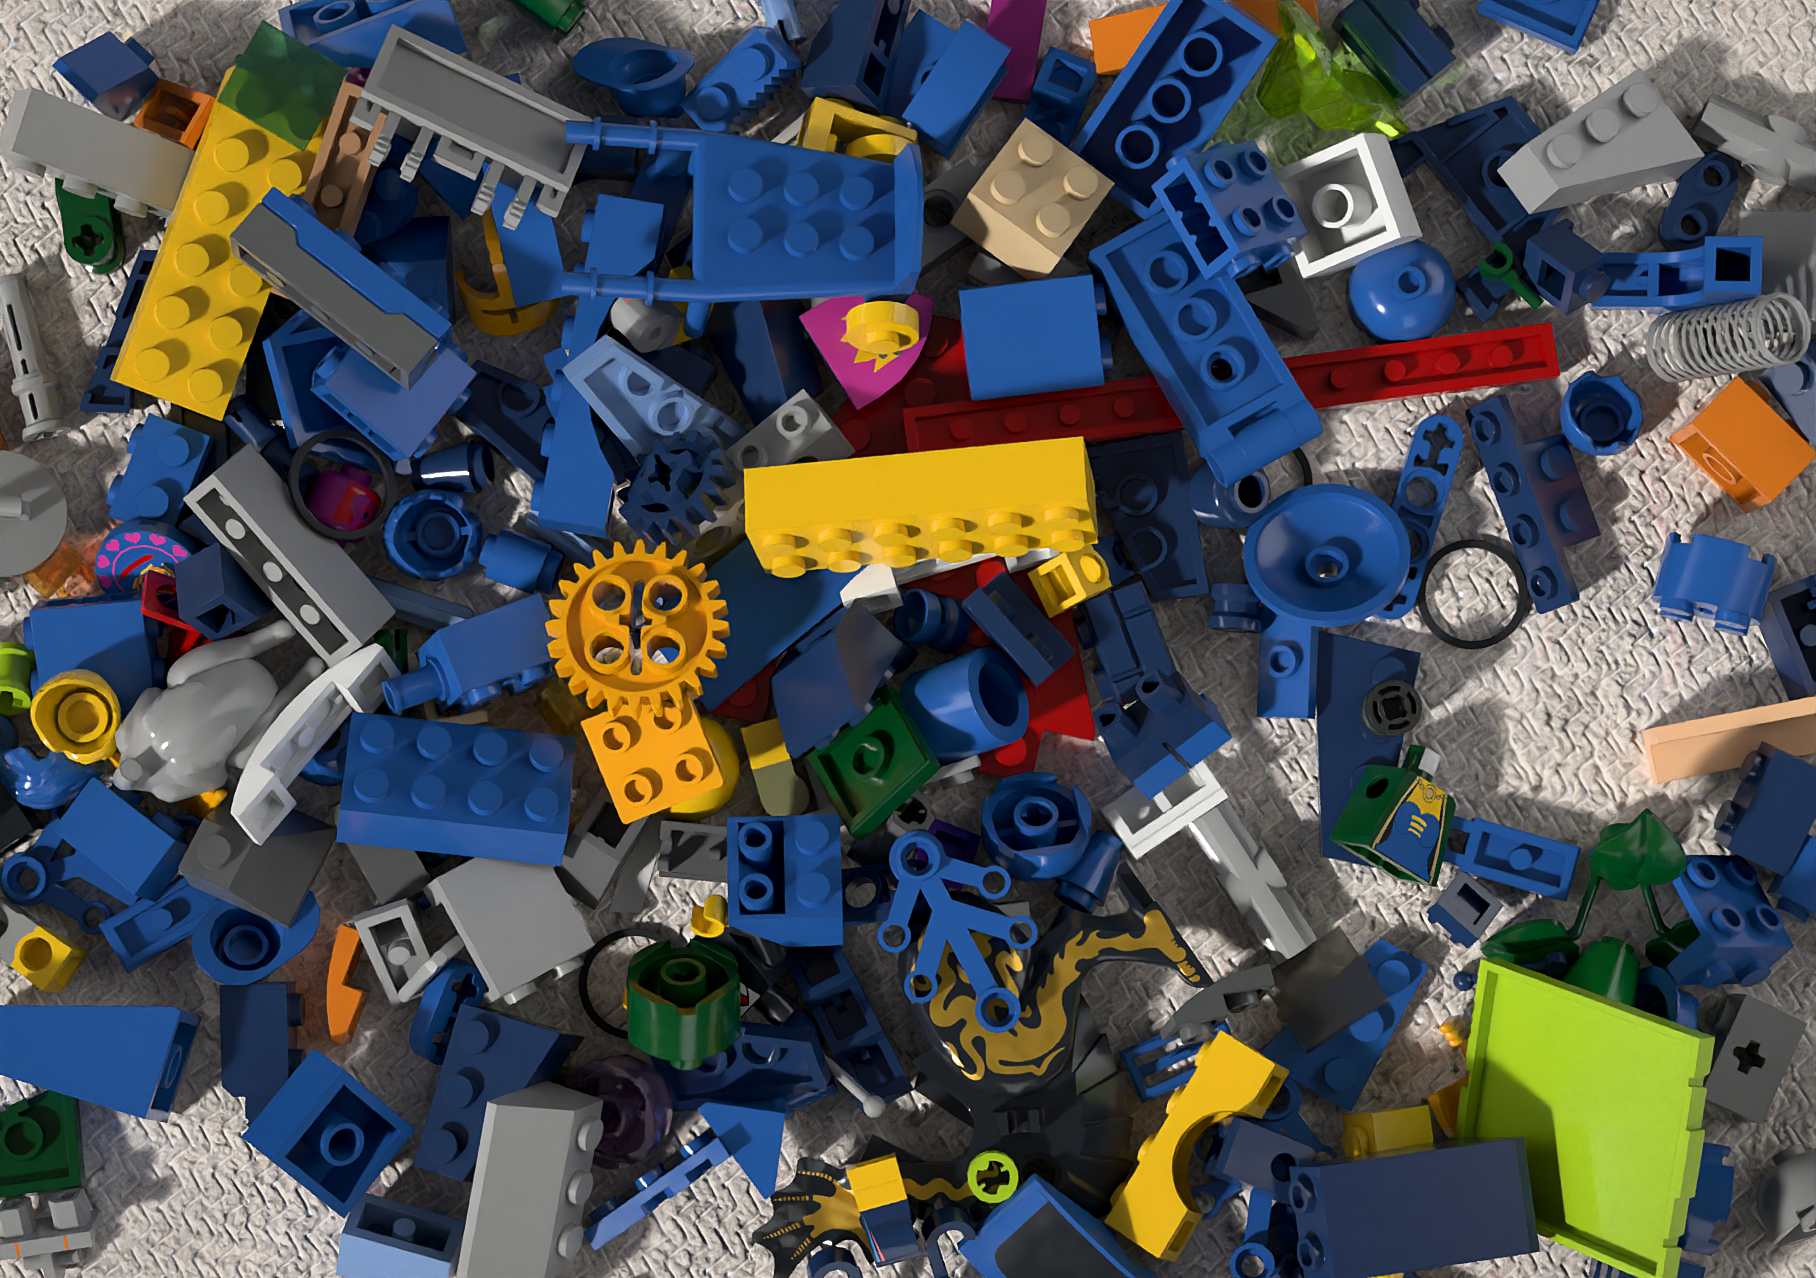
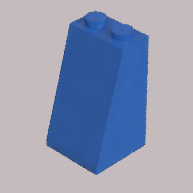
M0 1005V1075L139 1118L167 1123L202 1016L171 1006Z

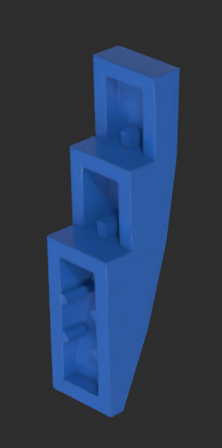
M519 73L503 76L522 85ZM486 162L482 164L484 175L489 166V163ZM498 182L491 206L516 308L568 296L569 294H561L560 291L562 271H565L554 219L534 209L542 189L537 186L534 187L524 214L517 228L513 231L502 225L505 211L513 200L516 190Z

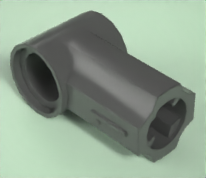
M916 791L865 839H856L846 856L860 866L889 863L890 850L900 836L911 831L926 832L934 821L935 817L929 807L930 800ZM918 848L912 849L907 854L906 860L911 859Z

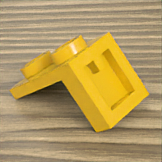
M816 97L802 118L795 146L834 153L837 139L851 143L858 138L875 134L896 135L916 144L918 132L905 127L896 118L890 116L875 117L854 110L853 106L844 100Z

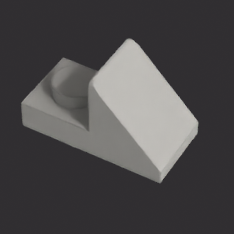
M407 898L353 916L356 929L391 1007L404 1003L398 998L399 990L433 956L424 935L421 911L417 905ZM427 984L415 993L410 1000L423 996Z

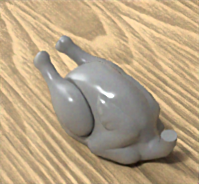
M288 619L278 620L267 627L244 636L218 640L192 649L182 655L171 666L167 675L168 688L165 690L158 687L146 688L116 731V746L121 756L120 763L113 774L115 786L120 790L148 791L168 803L224 787L228 778L227 771L231 767L245 769L256 746L280 713L309 684L326 671L325 661L320 657L312 656L280 691L269 671L253 658L283 642L290 641L296 636L297 629Z

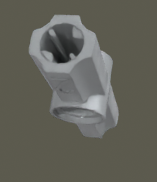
M1714 93L1708 97L1692 128L1690 136L1693 140L1742 162V169L1758 180L1778 186L1788 184L1808 195L1816 197V141L1808 138L1809 133L1805 128L1781 116L1767 114L1763 117Z
M1227 799L1187 825L1217 872L1215 878L1223 893L1241 918L1246 917L1257 938L1260 939L1269 957L1273 959L1276 965L1295 956L1317 940L1287 893L1288 885L1280 870L1262 846L1258 848L1244 822Z

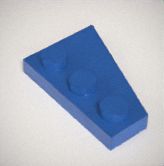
M1378 938L1339 974L1319 996L1290 1020L1288 1025L1269 1043L1265 1044L1259 1052L1289 1070L1288 1078L1351 1112L1429 965Z
M704 1131L679 1149L685 1158L668 1171L659 1163L635 1180L633 1183L639 1192L622 1204L614 1195L590 1212L588 1216L593 1224L584 1231V1236L595 1251L655 1210L667 1198L670 1199L687 1188L712 1166L717 1167L730 1158V1152L719 1137L716 1136L712 1139L707 1131Z

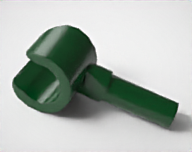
M1500 242L1493 243L1492 250L1504 260L1505 265L1498 269L1492 268L1480 257L1478 262L1480 274L1489 281L1502 280L1536 310L1544 300L1511 267L1513 254L1510 248Z

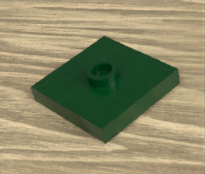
M886 684L871 696V699L875 701V705L859 724L852 727L848 722L845 723L836 737L821 750L815 748L807 756L838 814H840L848 832L859 840L865 839L942 768L897 690Z

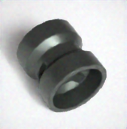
M1400 680L1385 681L1371 688L1363 697L1360 705V716L1365 728L1373 735L1382 738H1394L1412 730L1419 722L1422 714V700L1418 692L1410 684Z

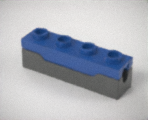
M273 186L263 197L261 204L258 203L231 233L232 255L403 388L410 391L436 361L437 356L441 355L452 342V324L448 321L450 316L447 311L430 297L424 296L420 300L404 287L406 282L402 276L388 264L379 262L376 266L359 253L362 250L360 245L347 232L338 227L331 231L316 219L317 213L314 208L302 197L294 193L287 197Z

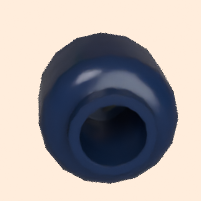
M1205 461L1196 468L1191 477L1188 494L1190 506L1201 522L1210 527L1227 529L1251 526L1260 520L1269 506L1271 491L1269 479L1263 468L1228 488H1224L1212 473L1207 461Z

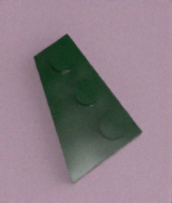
M46 1090L30 1099L24 1098L6 1107L7 1110L0 1113V1201L18 1196L28 1197L55 1193L60 1190L77 1187L86 1188L79 1099Z

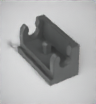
M661 820L660 857H658L657 861L659 877L728 883L727 827Z

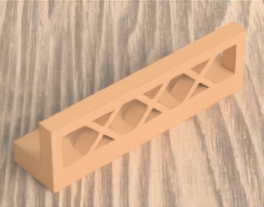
M1816 696L1642 730L1653 784L1740 768L1747 755L1752 750L1757 751L1762 741L1796 757L1816 753Z

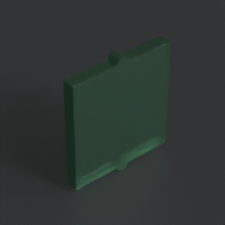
M262 20L243 54H238L234 57L233 63L236 67L219 95L217 102L299 150L305 151L323 117H328L332 114L333 110L330 104L349 70Z

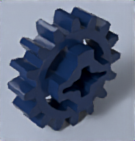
M694 430L687 440L679 431L674 432L668 445H664L659 439L654 441V451L648 456L639 453L636 456L640 464L637 470L625 471L623 475L630 483V486L618 491L617 496L624 502L618 509L619 513L627 521V525L642 540L648 538L655 546H659L666 537L673 545H677L681 541L683 532L686 531L697 537L700 535L699 525L706 520L715 523L718 519L713 512L717 505H728L730 502L729 497L723 491L736 485V479L730 474L735 465L712 436L705 439L697 430Z

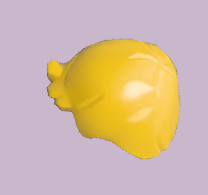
M87 669L63 671L50 678L36 691L31 702V720L41 741L55 753L64 752L69 759L81 764H90L100 759L105 760L117 750L115 733L120 727L121 708L115 692L99 674Z

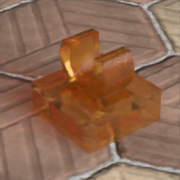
M64 536L55 552L44 563L22 574L31 587L47 600L54 593L58 598L73 596L69 590L65 589V582L71 575H81L90 583L96 579L90 568L82 562L85 559L83 555Z

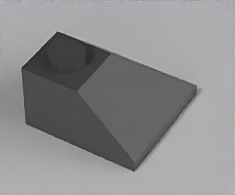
M235 789L220 805L216 806L204 817L178 869L190 886L290 929L337 838L338 828L292 808L260 846L252 841L230 813L236 792Z

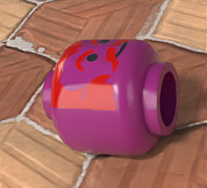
M346 464L342 465L339 472L331 469L319 471V475L312 482L303 500L306 508L320 523L338 531H356L366 527L375 519L382 504L379 494L369 488L373 477ZM366 536L355 540L335 541L344 549L347 542L352 544L360 543Z

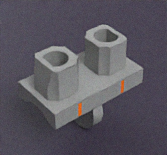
M80 1187L64 1189L52 1194L48 1201L52 1217L35 1219L31 1197L18 1196L2 1200L0 1204V1261L23 1257L26 1271L42 1268L45 1278H64L66 1265L82 1262L81 1248L93 1247L97 1229H101L104 1226L101 1209L90 1211L86 1197Z

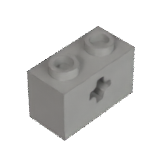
M1734 993L1731 1001L1724 999L1718 1007L1711 1024V1029L1717 1032L1714 1036L1715 1043L1710 1074L1704 1076L1703 1087L1707 1088L1705 1101L1748 1122L1761 1125L1808 1023L1747 994ZM1736 1046L1746 1048V1053L1753 1057L1749 1066L1739 1065L1740 1060L1733 1056V1050Z

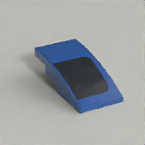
M1035 1173L1019 1186L1008 1199L1004 1200L973 1228L975 1240H964L962 1238L957 1243L959 1252L984 1278H1158L1157 1274L1117 1245L1116 1235L1113 1230Z

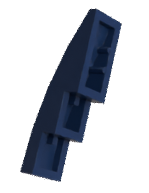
M841 945L788 947L794 955L795 961L789 969L839 1066L870 1095L880 1096L884 1100L885 1105L913 1091L914 1088ZM855 1096L864 1115H867L863 1110V1103Z

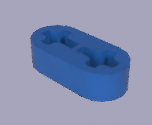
M452 958L428 982L409 1033V1044L414 1054L435 1065H443L460 1004L480 1006L486 982L476 966L459 958ZM455 980L463 981L460 991L452 990ZM435 1032L443 1033L440 1042H431Z

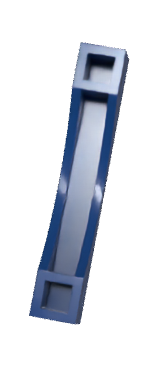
M598 194L596 210L586 209L583 220L581 241L589 243L586 263L577 262L574 272L590 273V268L594 267L597 268L598 274L644 277L647 276V271H654L655 274L658 270L667 222L665 205ZM575 295L579 296L576 316H566L561 340V348L569 349L567 364L606 335L610 328L607 319L609 311L618 298L596 296L595 302H589L588 296ZM556 369L552 385L551 402L559 403L556 423H546L541 456L549 457L545 478L536 477L531 497V510L539 511L538 520L543 528L608 539L618 484L611 467L601 451L595 433L592 407L572 385L564 372Z

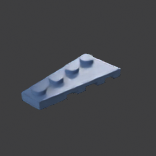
M604 335L562 368V371L572 385L636 460V456L639 453L647 456L654 451V441L658 439L664 445L670 444L674 432L677 431L686 440L694 430L699 431L705 439L712 436L724 451L728 450L750 432L744 426L608 335Z

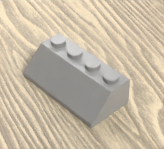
M546 1080L487 1101L456 1278H571L575 1255L578 1253L584 1237L581 1221L585 1202L593 1188V1175L590 1172L594 1150L598 1146L603 1134V1122L600 1118L604 1100Z

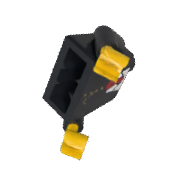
M714 894L706 898L704 907L700 905L693 907L690 926L691 930L696 934L693 939H703L721 945L736 958L740 974L741 1018L754 1007L770 1024L781 1026L800 1006L776 983L795 962L792 952L786 946L729 926L728 902L721 895ZM625 988L623 1005L627 1010V989Z

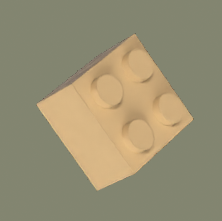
M1025 117L969 192L949 223L1027 280L1042 279L1049 275L1115 183Z

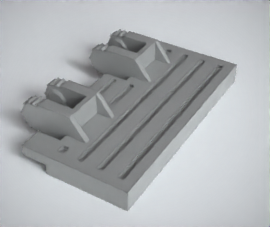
M394 24L391 25L349 119L350 122L372 131L379 113L387 115L367 160L368 163L379 167L381 162L385 161L391 149L390 142L394 133L414 142L400 167L401 174L399 177L408 182L413 180L432 137L438 139L439 142L431 160L475 180L483 162L489 163L470 211L482 216L490 208L495 197L494 191L498 182L513 188L516 192L505 211L502 225L513 231L517 228L535 186L542 190L534 209L553 218L558 216L588 145L565 143L566 120L594 122L593 119Z

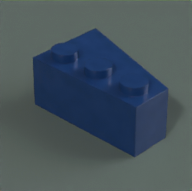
M461 1003L413 1166L461 1182H473L487 1101L546 1080L555 1083L554 1077L571 1051H577L585 1037L489 1007Z

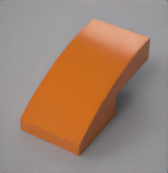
M350 924L340 925L333 947L327 981V1014L331 1039L333 1042L341 1045L351 1043L370 991L350 984L364 948L356 926Z

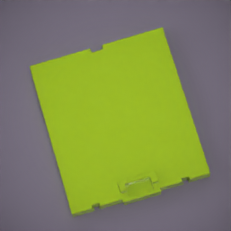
M1496 957L1480 959L1464 1069L1470 1071L1468 1085L1461 1086L1454 1138L1524 1137L1538 1235L1638 1278H1677L1682 1249L1677 1247L1678 1237L1684 1235L1689 1199L1695 1197L1706 1130L1701 1128L1707 1088L1703 1087L1704 1076L1710 1074L1715 1037Z

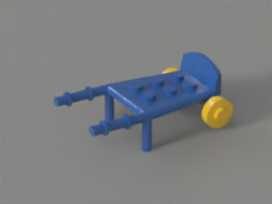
M594 116V122L566 120L565 143L592 144V150H599V145L648 148V154H655V149L691 151L685 182L689 188L693 189L692 280L654 277V271H647L646 277L598 274L597 268L591 267L590 273L562 271L561 294L588 296L589 302H595L596 296L645 299V305H652L653 300L689 302L683 331L690 338H699L704 334L711 305L715 302L863 296L864 304L852 308L846 316V337L853 347L874 354L885 355L908 349L918 342V312L904 303L913 293L921 272L924 192L919 145H915L908 139L900 136L875 134L864 136L851 142L846 149V155L709 130L657 126V121L650 120L649 126L601 122V117Z

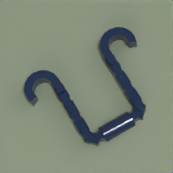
M949 1206L935 1210L924 1219L921 1226L923 1244L934 1278H949L937 1242L943 1233L950 1230H958L962 1232L964 1240H975V1231L969 1216L958 1207ZM833 1246L816 1252L810 1258L806 1267L808 1278H824L829 1272L835 1270L845 1271L848 1278H863L860 1266L857 1265L854 1255L844 1247Z

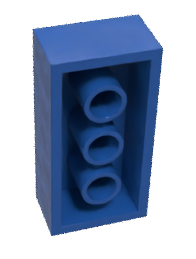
M1170 0L1069 150L1115 183L1107 194L1143 219L1148 220L1163 210V206L1151 186L1168 172L1165 166L1166 163L1185 150L1194 148L1197 153H1201L1282 35L1231 0Z
M352 711L336 842L561 866L568 834L576 737Z

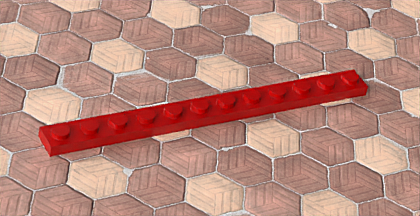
M1552 322L1282 358L1315 412L1556 380L1560 376ZM1211 368V373L1216 379H1228V374L1224 368ZM1153 375L1104 382L1105 385L905 408L901 412L907 453L1083 436L1085 443L1185 430Z

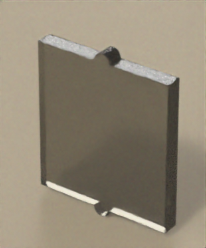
M1340 925L1295 956L1271 969L1275 985L1268 991V994L1279 1009L1276 1016L1280 1022L1288 1023L1307 1054L1389 1002V999L1369 971L1371 962L1366 956H1359Z

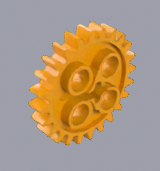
M642 539L637 540L634 552L630 554L625 553L619 541L614 542L613 558L607 560L596 549L592 551L595 563L592 569H588L577 562L573 565L578 578L577 583L568 580L559 581L561 593L567 599H554L549 602L552 614L559 619L545 622L548 635L557 638L548 643L547 647L551 658H562L555 665L559 678L572 676L568 683L570 692L575 696L588 689L586 700L591 709L598 706L603 699H607V707L611 717H615L619 713L623 704L629 705L634 720L639 719L643 705L649 704L655 715L662 717L663 701L670 699L676 707L682 709L684 708L682 691L688 689L692 693L701 696L703 690L698 677L703 675L716 679L718 676L716 665L710 658L721 659L727 656L725 644L716 640L730 636L729 622L719 620L728 614L726 600H714L720 594L719 583L717 580L704 582L707 572L703 563L687 570L689 558L687 551L684 549L671 560L668 558L666 542H662L657 546L653 554L646 552ZM642 583L645 585L642 612L646 624L641 629L642 671L639 675H633L631 671L635 649L630 633L634 632L636 624L634 590L637 584ZM615 594L625 598L622 605L615 610L607 611L597 607L601 599L607 595ZM664 595H675L681 599L680 603L672 610H658L653 606L656 600ZM615 647L623 651L620 658L610 664H602L595 660L597 654L605 648ZM670 647L679 651L677 658L667 664H658L651 660L654 653L661 648Z

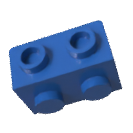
M149 413L145 424L138 423L130 436L127 453L132 456L125 474H117L109 488L106 503L111 505L108 516L123 523L142 520L140 525L148 524L155 526L156 521L171 524L177 528L182 522L188 507L183 498L195 489L214 438Z

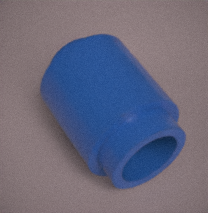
M504 526L498 536L492 533L488 535L480 555L479 564L487 567L485 578L531 595L541 592L550 596L560 575L565 554L554 551V544Z

